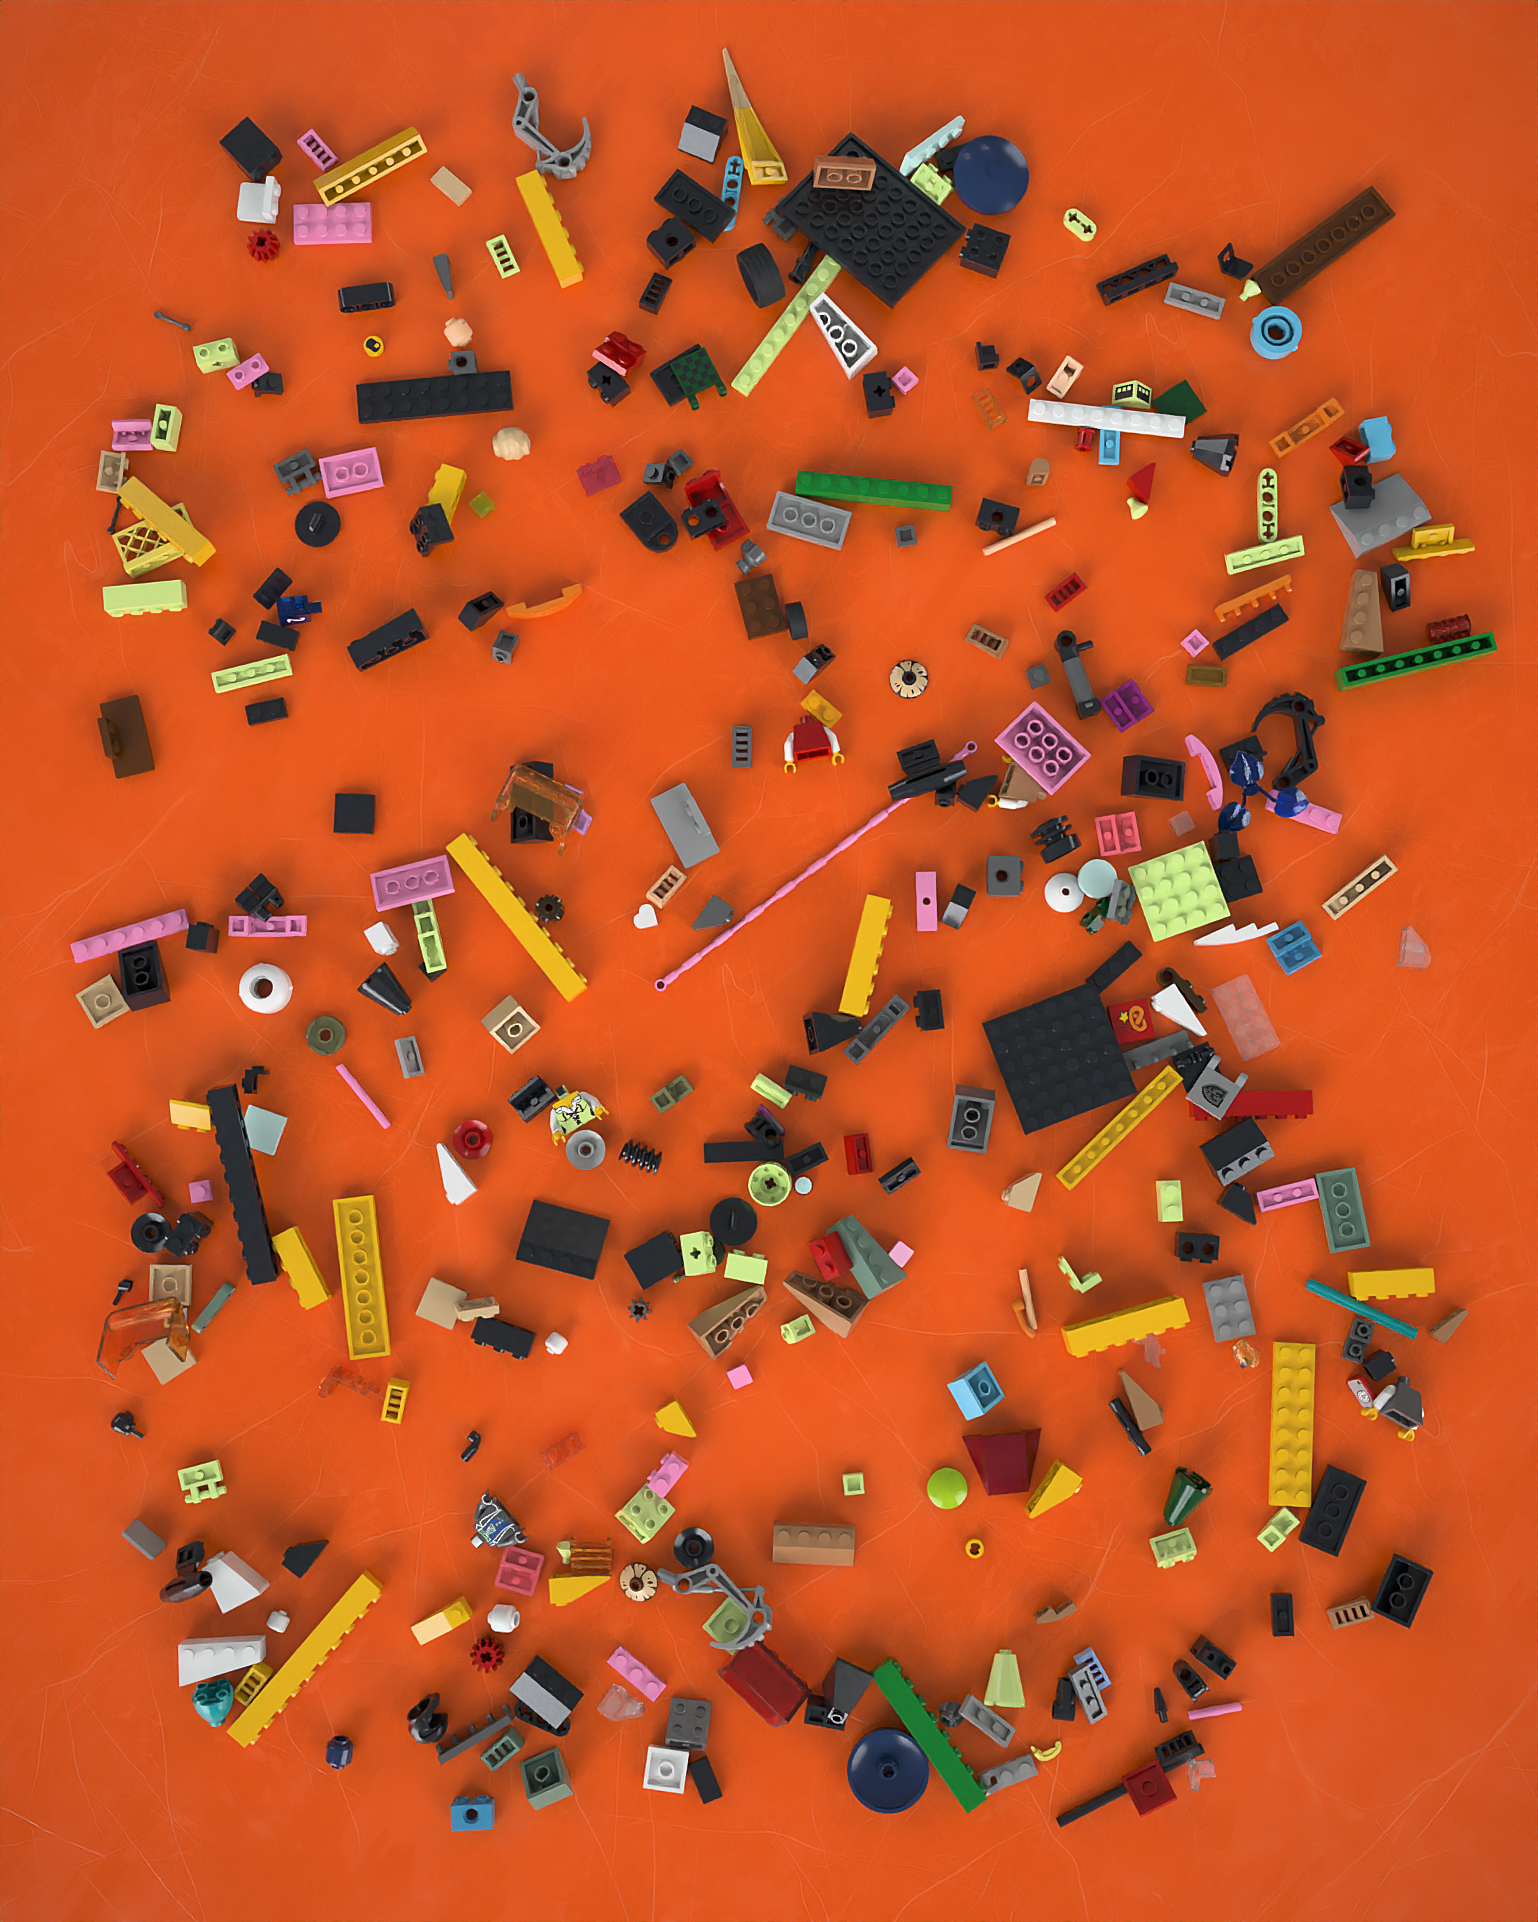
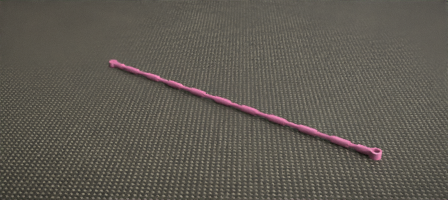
M974 741L967 742L965 748L954 755V758L949 762L962 760L968 754L975 753L977 744ZM970 744L973 745L974 750L970 751L967 748V746ZM911 798L898 800L886 810H882L869 820L867 825L855 834L852 833L839 843L837 848L809 866L807 871L794 881H790L775 892L776 894L764 904L757 906L745 915V918L734 927L728 928L715 938L714 942L700 953L697 952L682 964L683 966L676 971H672L665 978L657 980L655 982L656 990L664 991L668 984L679 977L680 973L691 968L702 959V956L714 947L721 945L736 930L747 922H751L764 912L766 907L778 898L781 899L794 889L796 884L809 874L812 875L824 866L826 861L839 851L846 849L869 828L876 826L889 816L890 812ZM659 982L664 983L663 989L657 988Z

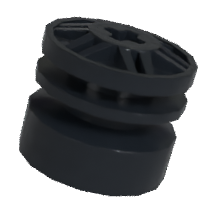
M1067 815L1046 821L1030 834L1032 839L1041 836V839L1034 844L1035 846L1045 844L1046 847L1040 851L1045 864L1051 863L1082 846L1076 833L1068 836L1066 834L1072 828V824L1062 827V824L1069 820Z

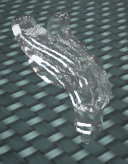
M1146 1334L1147 1337L1141 1340L1130 1339L1131 1342L1145 1346L1144 1357L1147 1363L1151 1361L1153 1366L1158 1369L1161 1368L1159 1354H1164L1166 1349L1160 1347L1154 1335Z

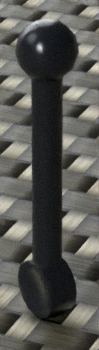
M120 496L116 498L118 503L111 525L107 529L108 534L115 533L114 526L122 504L119 501L121 499Z

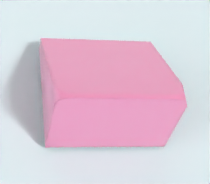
M898 1239L887 1254L895 1263L903 1267L914 1251Z
M745 1363L727 1371V1375L735 1390L753 1382Z

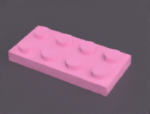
M370 202L333 203L328 207L326 204L294 205V243L296 245L372 243V212Z
M447 855L370 874L378 912L455 892Z

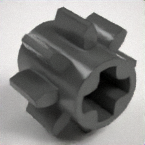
M643 1297L639 1299V1302L632 1299L633 1307H627L632 1312L629 1318L634 1316L636 1323L642 1317L646 1321L647 1316L645 1314L652 1313V1310L647 1307L650 1301L644 1303ZM636 1305L644 1307L643 1314L640 1312L635 1313Z
M943 1702L938 1709L941 1712L939 1719L943 1725L955 1727L956 1725L959 1726L963 1721L964 1717L958 1713L961 1707L958 1702Z

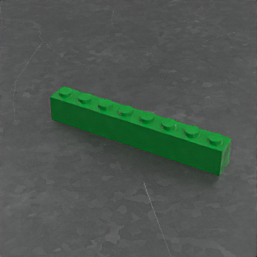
M797 470L795 496L949 512L953 486Z
M1493 631L1343 667L1336 671L1334 676L1338 691L1342 692L1489 656L1498 649Z
M890 1656L870 1670L874 1674L873 1680L968 1814L987 1800L985 1793L987 1788L981 1780L977 1781L973 1776L975 1774L974 1769L969 1762L964 1763L961 1758L963 1754L957 1745L952 1746L949 1741L951 1737L946 1729H940L937 1724L939 1720L934 1712H929L926 1709L925 1705L927 1703L920 1693L917 1695L912 1689L915 1686L908 1676L906 1678L901 1673L903 1669L896 1659L893 1661Z

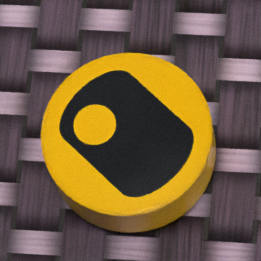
M370 336L364 341V349L369 356L378 357L384 351V344L379 337Z

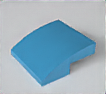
M1301 920L1266 940L1273 955L1287 976L1322 956L1311 940V934Z

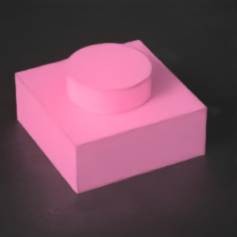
M904 366L891 379V382L905 395L918 383L919 379Z
M1195 629L1180 644L1195 657L1209 642Z
M211 1180L189 1183L192 1203L214 1200Z

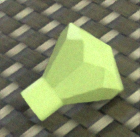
M1248 279L1243 293L1239 296L1240 299L1245 302L1249 297L1261 293L1258 283Z
M1133 497L1127 501L1131 508L1132 519L1142 517L1148 510L1147 505L1137 502Z
M569 1540L557 1543L556 1548L563 1556V1563H571V1555L576 1548V1543Z

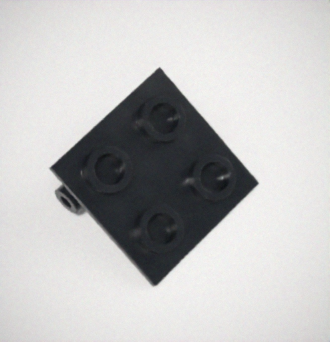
M1208 1041L1195 1046L1194 1049L1171 1056L1178 1074L1183 1078L1182 1084L1186 1093L1191 1091L1215 1054L1213 1047L1209 1046ZM1217 1065L1214 1071L1221 1074V1071Z

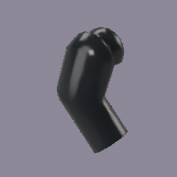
M713 1237V1255L716 1258V1265H720L726 1250L722 1242Z
M472 1431L467 1437L472 1443L461 1454V1458L465 1462H468L478 1451L482 1438L476 1431Z

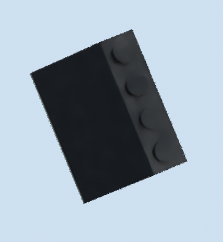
M533 1200L515 1259L594 1280L610 1220Z

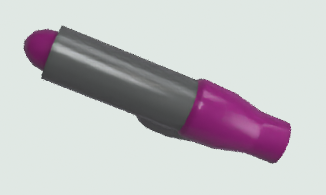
M763 1104L759 1105L757 1109L779 1129L781 1136H785L784 1128L774 1118L772 1113Z

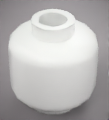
M497 1604L488 1614V1623L491 1624V1628L496 1632H512L519 1624L520 1615L513 1605Z

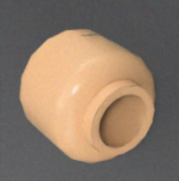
M453 317L445 323L447 327L444 330V334L454 347L459 346L462 348L472 341L473 331L463 318L456 320Z

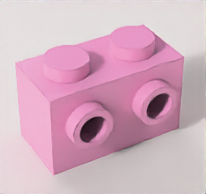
M674 1450L671 1454H665L660 1461L662 1464L658 1470L654 1469L647 1478L650 1480L647 1486L661 1498L665 1497L689 1465V1462Z

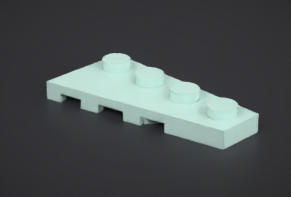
M959 115L906 153L899 172L908 178L922 163L928 161L953 138H957L963 131L962 126L965 120L962 116Z

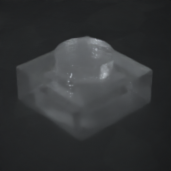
M1187 810L1168 820L1177 837L1196 827Z

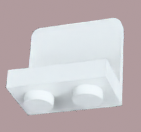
M266 176V184L241 183L237 209L239 220L275 224L276 215H278V198L281 194V187L274 176Z

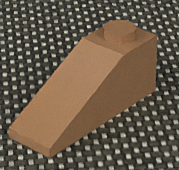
M1122 1369L1117 1370L1139 1430L1142 1431L1164 1423L1162 1417L1165 1415L1161 1405H1157Z

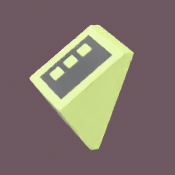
M1137 380L1113 385L1111 405L1150 409L1152 389Z

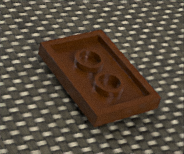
M772 574L734 583L749 640L786 631Z

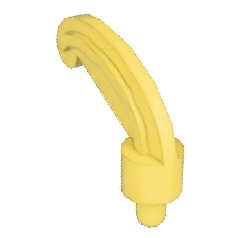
M1056 1741L1055 1747L1044 1752L1034 1746H1031V1750L1037 1759L1048 1761L1060 1752L1061 1743Z

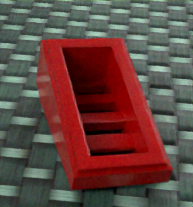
M1074 572L1044 598L1055 612H1058L1086 590L1087 587ZM1072 580H1074V582L1079 587L1077 591L1070 583ZM1066 585H1067V586L1071 589V591L1073 592V594H1072L1071 596H1070V594L1066 591V589L1064 588ZM1059 590H1061L1067 597L1066 600H1063V598L1059 595ZM1053 595H1055L1061 602L1060 605H1057L1056 602L1052 599Z

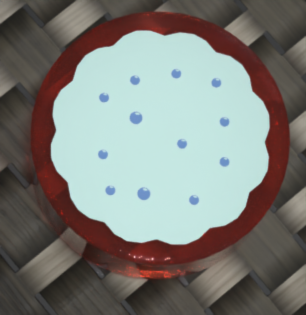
M806 1175L797 1177L793 1184L795 1192L802 1196L811 1193L813 1190L812 1179Z

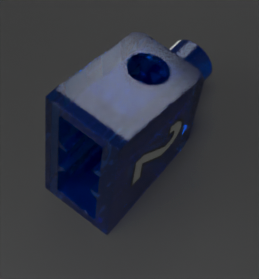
M307 595L275 598L278 617L282 627L311 622V614L323 613L321 601L309 602Z

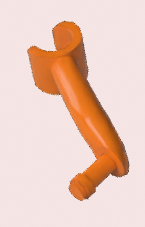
M1021 1298L1015 1299L1011 1302L1013 1311L1016 1313L1022 1330L1031 1340H1034L1036 1333L1026 1324L1021 1310L1025 1309Z

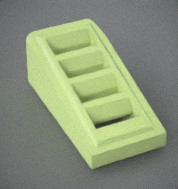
M504 234L486 241L488 250L502 279L520 272ZM503 244L504 247L494 251V247ZM503 251L507 252V254L497 257V254ZM506 258L510 259V261L500 264V261ZM509 265H513L514 268L505 272L503 271V268Z

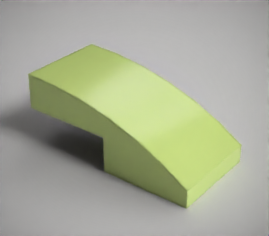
M1283 1506L1257 1535V1539L1273 1552L1286 1539V1535L1300 1523V1520L1286 1506Z

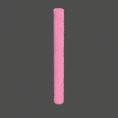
M342 1063L339 1064L336 1069L384 1129H387L391 1123Z

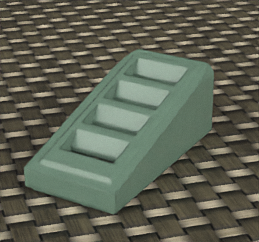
M511 1727L480 1758L494 1772L523 1747L525 1739L514 1727ZM496 1748H498V1749L500 1750V1752H501L504 1756H502V1755L496 1750ZM492 1753L498 1760V1762H496L489 1754Z

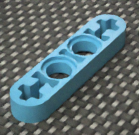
M732 156L726 164L721 201L725 202L726 199H733L735 204L731 208L737 213L744 162L739 156ZM734 163H738L736 175L733 174ZM734 180L738 185L736 188L731 189L727 186V183ZM737 214L723 231H730L734 228Z

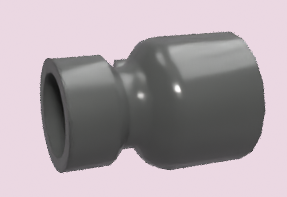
M748 539L740 546L745 557L739 559L735 564L746 575L752 566H759L767 557L755 543L753 544Z

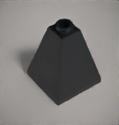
M818 1012L803 1016L810 1055L823 1052L862 1031L861 1022L855 1017Z
M837 1657L822 1683L827 1717L834 1723L843 1724L874 1678V1674Z

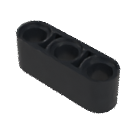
M389 282L345 287L338 290L339 307L343 313L383 309L395 305L393 284Z

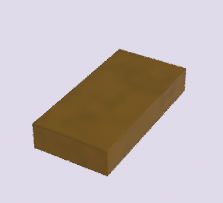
M1187 665L1186 685L1226 687L1227 667Z

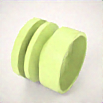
M778 1162L761 1164L752 1172L749 1178L748 1188L750 1195L756 1202L765 1206L780 1204L786 1199L792 1188L790 1172ZM770 1178H773L774 1183H776L772 1188H769V1184L766 1183V1180L769 1181Z

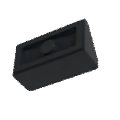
M276 568L255 592L253 598L269 610L293 581L280 568Z

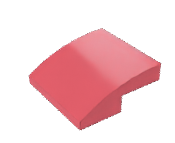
M1135 811L1095 818L1101 857L1142 851Z
M506 1546L494 1586L533 1597L545 1556L514 1546Z

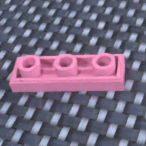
M916 872L917 931H937L936 872ZM923 899H928L930 904H923Z

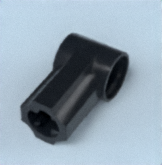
M1058 1678L1056 1700L1053 1701L1052 1719L1074 1721L1075 1689L1070 1678Z

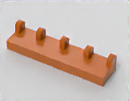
M1285 575L1219 605L1214 610L1221 624L1224 623L1225 618L1223 615L1234 611L1236 616L1241 615L1239 607L1250 602L1254 609L1259 607L1257 599L1269 595L1272 601L1275 600L1276 595L1274 592L1281 588H1284L1287 593L1292 592L1290 586L1292 579L1290 575Z

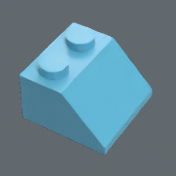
M986 1361L964 1372L947 1384L966 1420L985 1414L1005 1397Z

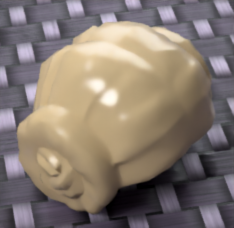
M504 427L493 437V449L497 457H502L507 461L512 459L520 460L524 455L530 454L531 446L528 434L518 427Z

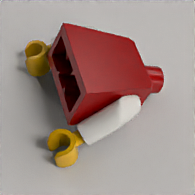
M804 715L800 718L801 724L793 727L794 732L789 734L784 744L785 760H787V764L784 767L786 773L788 765H793L794 773L796 772V766L793 764L794 759L795 763L830 757L833 753L834 756L831 759L833 765L836 766V756L841 758L842 763L844 762V756L839 754L840 747L836 735L828 727H823L821 721L812 722L809 715Z

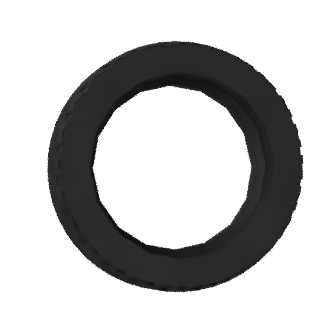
M763 243L751 246L736 255L738 268L745 286L754 303L759 308L767 307L785 297V287L778 267L768 248Z

